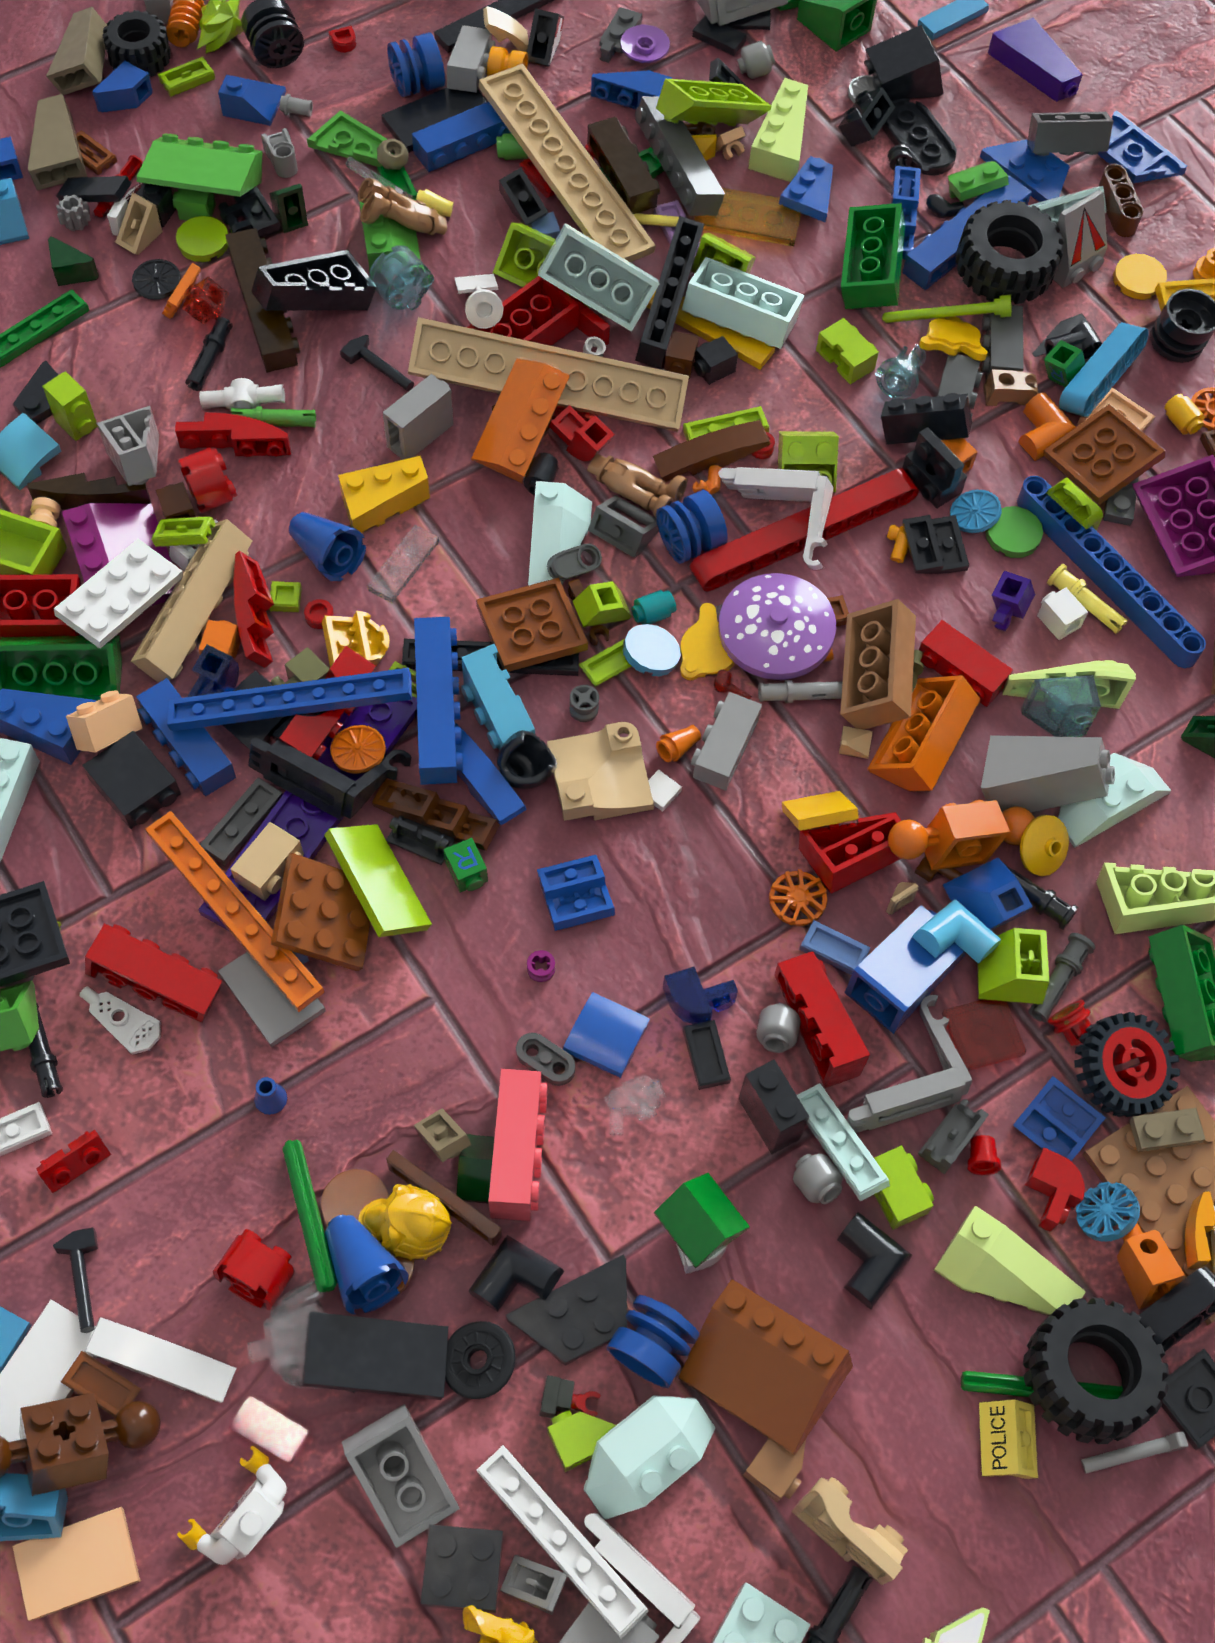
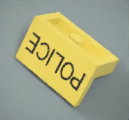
M1015 1399L979 1403L982 1476L1011 1475L1024 1479L1038 1478L1034 1405Z

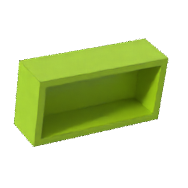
M0 509V575L52 574L67 549L60 529Z

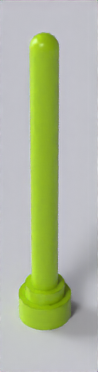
M1000 295L998 299H994V302L885 312L882 315V320L885 323L986 313H995V315H1000V318L1012 317L1011 295Z

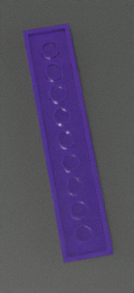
M412 696V700L356 707L350 716L344 714L339 722L343 724L340 731L354 725H366L376 729L385 741V758L416 717L417 698ZM328 736L323 743L327 748L318 761L354 781L362 777L365 773H348L339 769L334 764L330 752L333 739ZM285 791L225 874L268 923L277 911L281 888L277 893L271 894L264 901L236 883L230 868L269 822H272L300 840L304 852L303 857L313 860L327 841L324 834L329 828H336L341 820L296 795ZM204 901L199 908L200 915L228 930Z

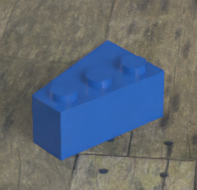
M2 688L0 690V733L20 742L31 744L33 748L72 765L81 750L76 749L66 716L77 711V706L87 702H96V700Z

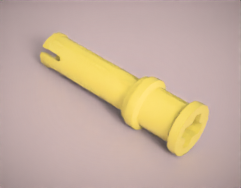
M1064 563L1061 564L1050 576L1047 584L1049 586L1054 585L1059 590L1067 588L1087 611L1117 634L1123 628L1122 626L1126 625L1128 619L1121 616L1086 587L1087 584L1084 579L1079 580L1066 570L1067 566Z

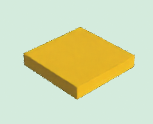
M841 791L782 802L783 813L800 831L853 821L859 818L858 808Z

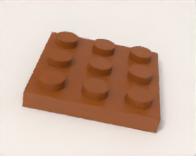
M1108 404L1044 450V457L1100 505L1165 458V450Z
M559 578L476 599L477 609L492 644H495L498 650L497 657L503 670L507 669L510 672L588 650L586 636Z
M291 853L286 858L271 945L354 971L363 969L370 920L342 869Z

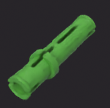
M256 406V409L231 408L232 414L257 419L273 426L316 428V410L263 409V406Z

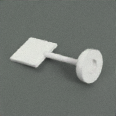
M494 274L455 278L458 294L472 293L465 304V313L469 322L475 327L482 329L495 326L503 316V305L498 295L491 291L498 290Z

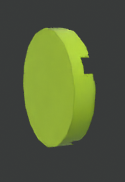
M208 216L191 218L182 223L177 230L176 241L178 249L185 258L192 261H211L210 258L215 256L219 258L228 249L225 236L228 234L226 226L216 218Z

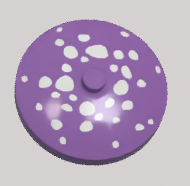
M763 574L740 583L726 597L719 616L720 641L731 660L740 668L755 676L772 680L797 678L817 668L830 653L836 633L835 614L826 596L811 583L788 574Z

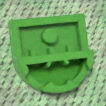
M994 161L979 164L948 176L949 195L951 198L957 197L960 201L973 198L1009 185L1008 175Z

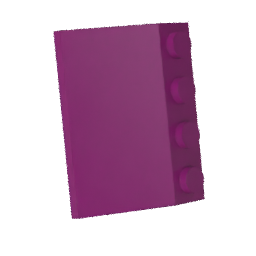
M1214 455L1132 484V488L1176 577L1215 573Z
M89 503L61 511L84 583L137 539L171 562L167 547H155L151 540L158 526L152 504ZM176 584L151 606L166 602Z

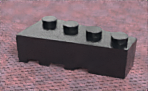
M342 250L259 266L251 293L265 311L368 310L377 286L348 250Z

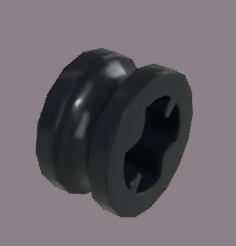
M896 145L888 151L887 158L892 170H895V166L909 167L911 165L912 157L908 146Z

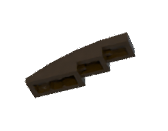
M85 473L27 483L33 500L39 497H46L56 501L63 510L89 503L151 504L146 483L130 486L127 483L117 485L115 476L87 481Z

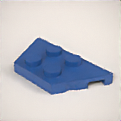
M1116 110L1113 113V126L1108 152H1099L1097 155L1109 164L1123 166L1133 183L1180 176L1185 173L1187 169L1185 163Z
M1028 139L986 147L981 150V159L985 162L994 161L998 163L1007 175H1010L1032 191L1031 197L1038 202L1060 196L1070 166L1053 153H1049L1046 156L1036 155L1028 146Z

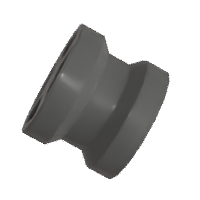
M589 685L577 686L570 693V714L575 720L580 722L592 721L598 714L599 694L594 687Z

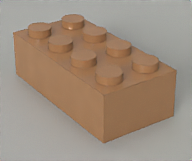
M899 599L847 614L840 715L858 729L864 730L911 717L916 616Z

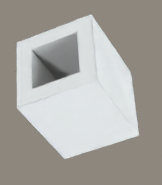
M1064 588L1057 593L1054 591L1050 592L1042 599V606L1037 616L1054 636L1061 640L1081 628L1088 611L1067 588Z

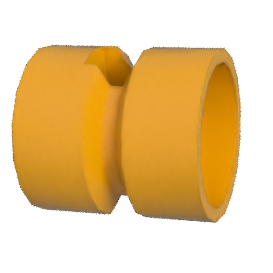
M492 46L487 62V77L520 64H524L528 68V53L512 50L509 54L506 48Z

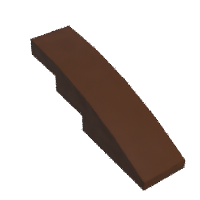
M757 420L701 435L654 455L653 458L661 478L668 482L688 471L692 475H696L712 465L719 464L723 468L771 443L761 421Z
M386 779L372 801L373 806L397 818L403 816L450 836L456 842L460 843L473 838L477 848L487 851L500 826L496 819L471 813L466 805L440 799L435 791Z

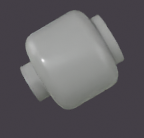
M758 41L741 49V58L737 59L741 74L746 73L750 79H756L772 71L775 59L770 45H765L763 41Z
M783 1003L765 1007L759 1015L756 1030L758 1041L765 1049L774 1053H781L794 1047L798 1041L800 1017L795 1010Z
M820 1153L815 1155L806 1154L797 1161V1169L794 1172L793 1181L809 1202L828 1204L837 1198L842 1191L843 1176L827 1155Z

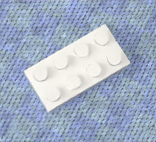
M137 539L54 608L55 616L101 649L183 578V571Z

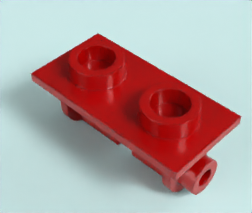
M96 1130L90 1133L85 1131V1134L69 1143L68 1147L71 1151L65 1154L60 1149L47 1159L40 1161L41 1165L36 1170L52 1193H55L112 1155Z

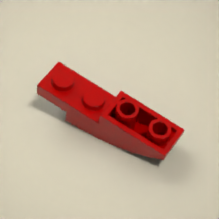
M204 412V421L176 422L175 425L180 448L196 449L210 447L221 449L233 447L235 456L244 457L291 455L288 433L266 422L250 417Z

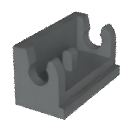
M963 1099L959 1105L955 1104L918 1152V1155L944 1175L989 1115L982 1109L976 1113L968 1108L969 1101Z

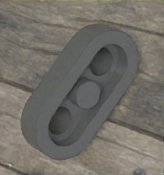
M527 1033L518 1040L516 1055L522 1065L531 1071H541V1078L556 1086L565 1085L573 1079L575 1061L569 1053L538 1033ZM534 1048L538 1051V1054L536 1056H529L526 1052ZM556 1066H561L565 1071L562 1074H556L553 1072V1069Z

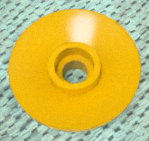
M1041 815L1028 824L1021 838L1020 856L1023 865L1030 873L1038 876H1047L1054 873L1062 865L1069 847V836L1064 823L1055 816Z

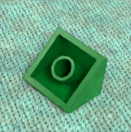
M709 1173L684 1182L654 1211L655 1216L695 1269L750 1228Z

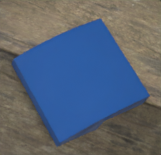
M596 854L537 869L541 889L555 931L615 915V908L606 887L605 875Z
M592 992L563 1046V1050L576 1058L621 1078L648 1027L650 1018Z
M1052 1076L1012 1126L1041 1149L1045 1147L1072 1161L1106 1117Z

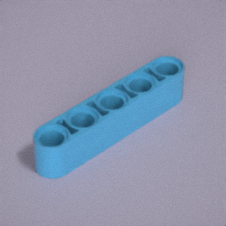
M1124 322L1118 324L1063 390L1059 400V409L1088 417L1143 351L1148 341V329Z

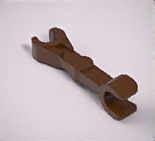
M579 579L568 582V594L574 600L584 590ZM603 625L590 626V642L594 646L598 645L596 634H602L606 642L609 641V630Z

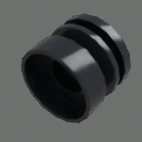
M255 0L247 6L241 19L242 29L259 63L268 68H281L296 61L302 53L304 38L288 4L284 0Z
M1190 288L1181 289L1171 294L1150 331V340L1154 349L1164 358L1179 363L1191 362L1199 357L1215 332V300L1200 290Z

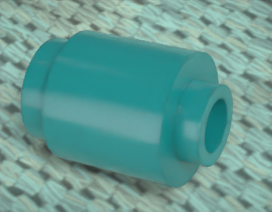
M658 590L635 599L631 612L637 623L651 625L671 617V613L676 612L677 608L675 599L669 590L664 592Z

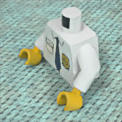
M254 1446L250 1447L253 1450L251 1459L246 1461L241 1457L240 1465L256 1475L257 1479L210 1535L207 1534L194 1519H189L187 1522L192 1526L191 1530L184 1535L180 1532L177 1533V1536L190 1550L197 1549L220 1565L228 1564L234 1558L238 1560L246 1557L283 1511L285 1502L282 1499L287 1492L286 1484L273 1467L268 1464L269 1457Z

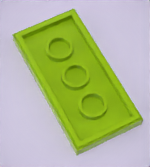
M378 824L329 828L324 836L378 937L427 931L432 923Z

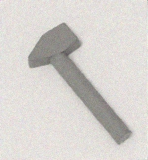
M1176 1432L1155 1440L1081 1459L1085 1474L1161 1453L1181 1450L1189 1445L1184 1432Z

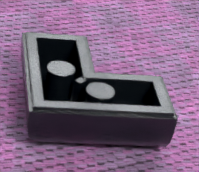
M858 1212L837 1240L864 1261L844 1288L869 1309H872L910 1260L912 1254Z
M507 1235L468 1291L473 1297L498 1312L517 1284L546 1300L563 1275L564 1270Z

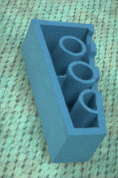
M6 1473L0 1478V1541L61 1538L68 1502L66 1489L32 1496L27 1474Z

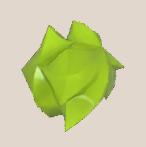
M209 0L208 4L201 7L202 17L199 23L201 34L197 49L206 45V53L215 51L243 32L242 23L239 19L240 0Z

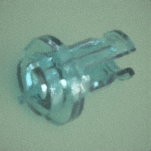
M918 344L915 345L908 357L906 354L908 349L904 346L896 358H889L883 361L875 372L877 384L886 395L895 399H906L916 391L919 385L918 372L920 366L926 361V353Z

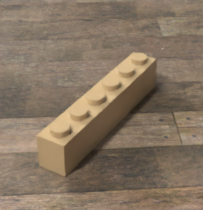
M228 519L217 522L214 528H210L212 533L210 536H206L208 538L207 544H200L183 572V578L177 582L131 660L133 664L157 682H161L166 678L173 680L181 673L183 669L182 662L196 647L195 640L199 633L206 628L211 612L222 602V593L225 588L234 581L235 554L241 551L249 555L247 550L252 540Z

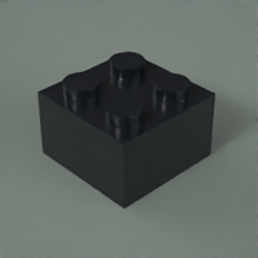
M429 1524L420 1604L423 1607L463 1610L464 1607L473 1605L481 1611L496 1613L504 1537L503 1531Z

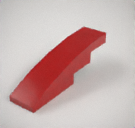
M238 551L235 554L234 604L238 632L246 658L265 668L273 662L265 639L274 633L266 610L272 607L274 602L259 563L245 553Z

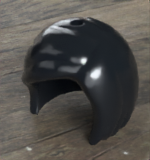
M525 730L511 735L502 745L497 757L499 772L511 787L517 789H532L542 785L557 768V759L546 743L536 734Z

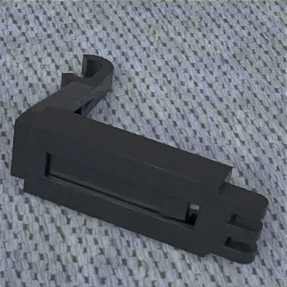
M254 738L250 743L251 749L248 766L263 774V778L341 820L344 816L351 819L387 778L396 780L398 770L397 767L392 766L394 763L398 762L404 766H410L412 757L406 751L393 750L379 765H376L358 780L354 781L280 740L270 745L259 738Z

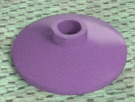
M651 25L633 26L627 29L621 38V48L625 55L634 61L642 63H652L661 60L667 55L670 47V41L666 33Z

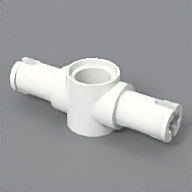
M237 378L231 382L230 387H224V390L200 391L199 398L202 409L226 407L230 410L232 407L255 409L256 406H261L264 403H284L285 390L282 384L259 387L258 384H254L250 379Z

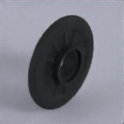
M486 1321L468 1323L453 1333L447 1341L445 1380L455 1393L469 1399H483L496 1394L507 1384L514 1371L516 1361L514 1344L508 1333L500 1326ZM479 1350L485 1351L487 1362L482 1368L473 1369L470 1365L471 1356Z

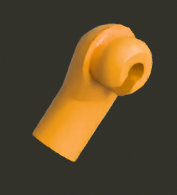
M891 525L887 538L895 540L890 559L897 563H903L908 550L903 526Z

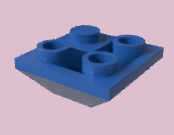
M999 857L942 885L951 902L954 899L960 902L991 931L1028 913L1033 907L1018 879Z

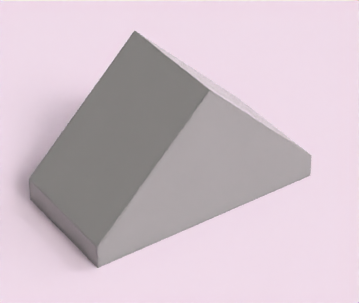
M515 1555L500 1591L552 1615L566 1582L567 1575Z

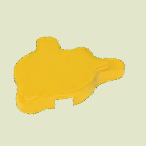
M956 316L936 318L930 321L927 335L921 337L919 346L923 350H939L950 356H956L961 352L977 361H984L988 353L980 344V331L972 324L964 322Z
M711 603L701 605L698 621L688 628L681 640L682 664L680 673L686 680H695L699 677H705L706 674L718 673V676H720L735 664L721 644L716 608Z

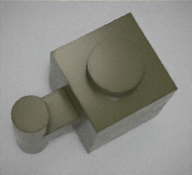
M307 647L284 664L288 681L284 682L279 676H276L271 680V683L273 685L325 679L329 668Z

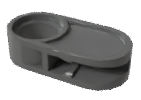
M590 543L561 551L548 560V573L553 579L559 578L560 581L589 573L601 564V552L595 545ZM582 551H586L591 555L592 564L590 566L582 562Z

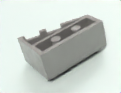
M150 406L97 423L107 455L129 486L133 484L141 485L150 478L156 477L159 433Z

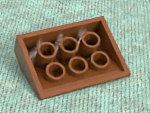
M731 1279L712 1306L700 1331L699 1338L693 1345L678 1378L770 1440L796 1455L853 1368V1363L849 1350Z

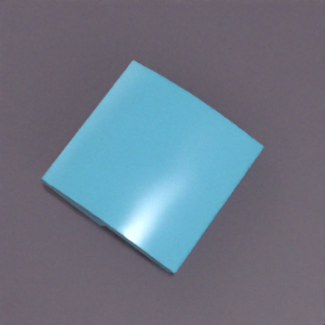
M23 412L0 432V473L21 490L27 486V483H31L42 475L39 467L59 454L61 448L54 439Z

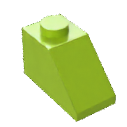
M568 1410L551 1419L553 1425L547 1427V1432L563 1469L567 1472L592 1460L596 1442L616 1425L581 1411L572 1415L571 1411Z

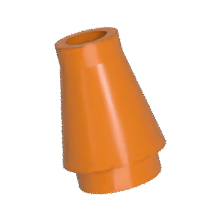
M690 725L687 728L664 734L656 743L657 752L665 762H676L695 743L701 740V733L696 726Z

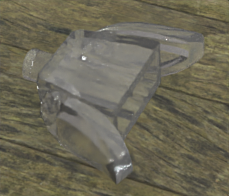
M314 1277L293 1288L275 1303L270 1310V1317L263 1321L266 1338L247 1343L248 1356L252 1364L270 1359L272 1370L280 1374L285 1383L302 1389H325L301 1386L308 1315L310 1312L324 1313L322 1303L319 1300L327 1293H320L317 1290Z

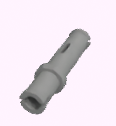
M785 680L784 683H759L758 685L759 702L785 701V703H793V700L841 699L842 682L793 683L792 680Z

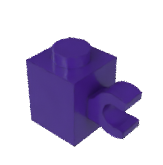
M1007 571L1003 572L992 593L997 609L992 619L993 622H996L995 628L1006 631L1012 616L1024 618L1035 596L1031 579Z

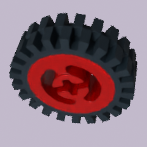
M1128 1012L1098 1020L1096 1024L1090 1025L1086 1029L1088 1033L1081 1035L1079 1041L1083 1045L1077 1046L1075 1054L1082 1055V1058L1074 1060L1075 1068L1083 1069V1073L1076 1075L1078 1082L1086 1080L1088 1084L1081 1088L1085 1095L1093 1093L1094 1096L1090 1101L1094 1105L1103 1104L1101 1110L1105 1113L1113 1112V1116L1121 1117L1126 1115V1117H1132L1160 1109L1164 1106L1163 1102L1169 1101L1173 1096L1169 1091L1175 1090L1178 1085L1177 1082L1171 1079L1180 1076V1069L1172 1068V1064L1179 1062L1178 1055L1170 1056L1168 1050L1176 1047L1173 1041L1164 1043L1163 1039L1169 1034L1165 1029L1156 1032L1155 1030L1159 1024L1154 1020L1146 1022L1147 1016L1145 1015L1135 1016V1013ZM1139 1058L1140 1064L1115 1072V1065Z

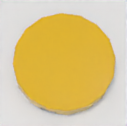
M1145 254L1125 256L1119 260L1113 273L1115 285L1117 286L1118 284L1121 292L1133 299H1151L1153 295H1156L1155 287L1157 284L1167 281V272L1163 265L1155 258Z

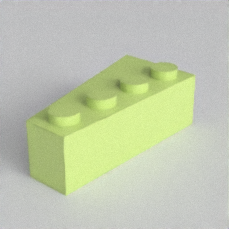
M784 78L771 105V110L767 113L751 146L748 169L791 182L798 173L808 93L807 84Z
M1104 862L1096 883L1114 934L1215 920L1214 870L1193 869L1192 872L1177 871L1175 867H1163L1162 870L1144 869V865L1131 864L1130 868L1116 867V863Z

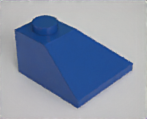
M226 75L218 91L222 115L271 126L280 106L281 96H284L286 93V87Z

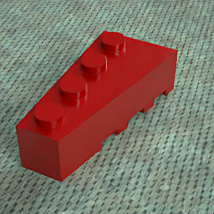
M104 923L85 956V974L96 978L97 974L100 973L109 980L108 983L120 989L122 986L129 985L133 987L132 990L139 997L146 1000L155 1001L157 997L163 999L162 1005L203 1023L221 989L222 980L218 979L219 976L210 969L202 967L199 970L189 965V960L179 954L172 953V955L160 951L159 945L148 939L140 941L130 936L131 933L122 926L114 924L111 927Z
M811 951L778 963L774 974L787 1005L795 1010L800 1017L799 1032L824 1088L860 1076L870 1053L841 1003L836 990L831 985L823 962L818 960L814 952Z

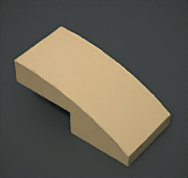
M485 7L483 9L485 27L498 42L508 38L519 51L524 52L527 50L529 42L528 33L520 23L494 8Z

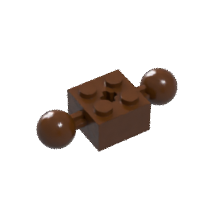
M95 1393L20 1408V1440L8 1442L4 1437L0 1436V1478L7 1473L11 1464L25 1461L32 1496L107 1479L109 1452L106 1443L118 1440L120 1444L130 1449L144 1448L156 1439L160 1430V1416L157 1410L149 1403L135 1401L123 1406L118 1411L115 1419L101 1422Z

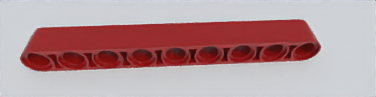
M898 468L832 497L822 538L828 540L907 505L917 497L919 493L918 488L905 470ZM811 507L697 556L690 563L689 568L702 589L709 592L803 551L806 544Z

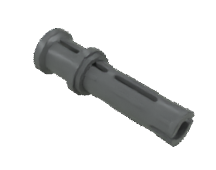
M1071 933L1069 935V943L1065 950L1055 958L1056 967L1049 977V984L1043 1004H1033L1028 1010L1029 1015L1040 1022H1047L1070 980H1072L1073 976H1077L1082 972L1084 960L1088 954L1094 952L1096 947L1086 936L1079 933Z

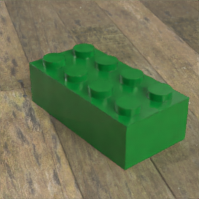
M902 203L849 207L841 291L845 309L898 306L905 234Z

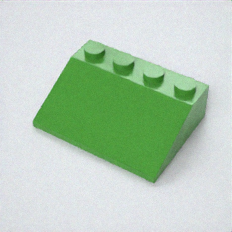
M162 134V137L153 141L137 175V182L240 197L262 183V151L254 150V146L248 144H239L238 147H231L229 142L213 141V144L204 143V139L198 137H188V140L178 139L176 134Z

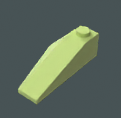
M974 1206L967 1215L934 1269L939 1275L964 1291L994 1297L995 1300L1025 1306L1029 1310L1049 1316L1063 1304L1069 1305L1073 1300L1083 1298L1086 1292L1007 1226L977 1206Z

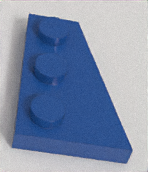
M810 156L780 195L779 204L826 222L833 165L821 158Z

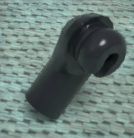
M931 194L926 199V205L929 210L939 218L956 216L959 210L964 207L962 201L949 203L938 194Z

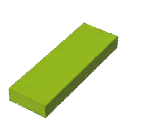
M761 406L684 423L683 432L688 441L713 431L757 420L761 421L765 432H769L770 427Z

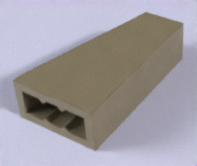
M93 7L73 13L46 75L63 95L99 84L102 80L105 56L103 29L107 24Z
M59 94L38 100L28 163V171L36 189L41 190L63 184L67 178L87 177L72 116L64 95Z

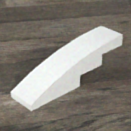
M101 1317L85 1349L86 1353L182 1390H189L219 1403L223 1402L236 1371V1368Z

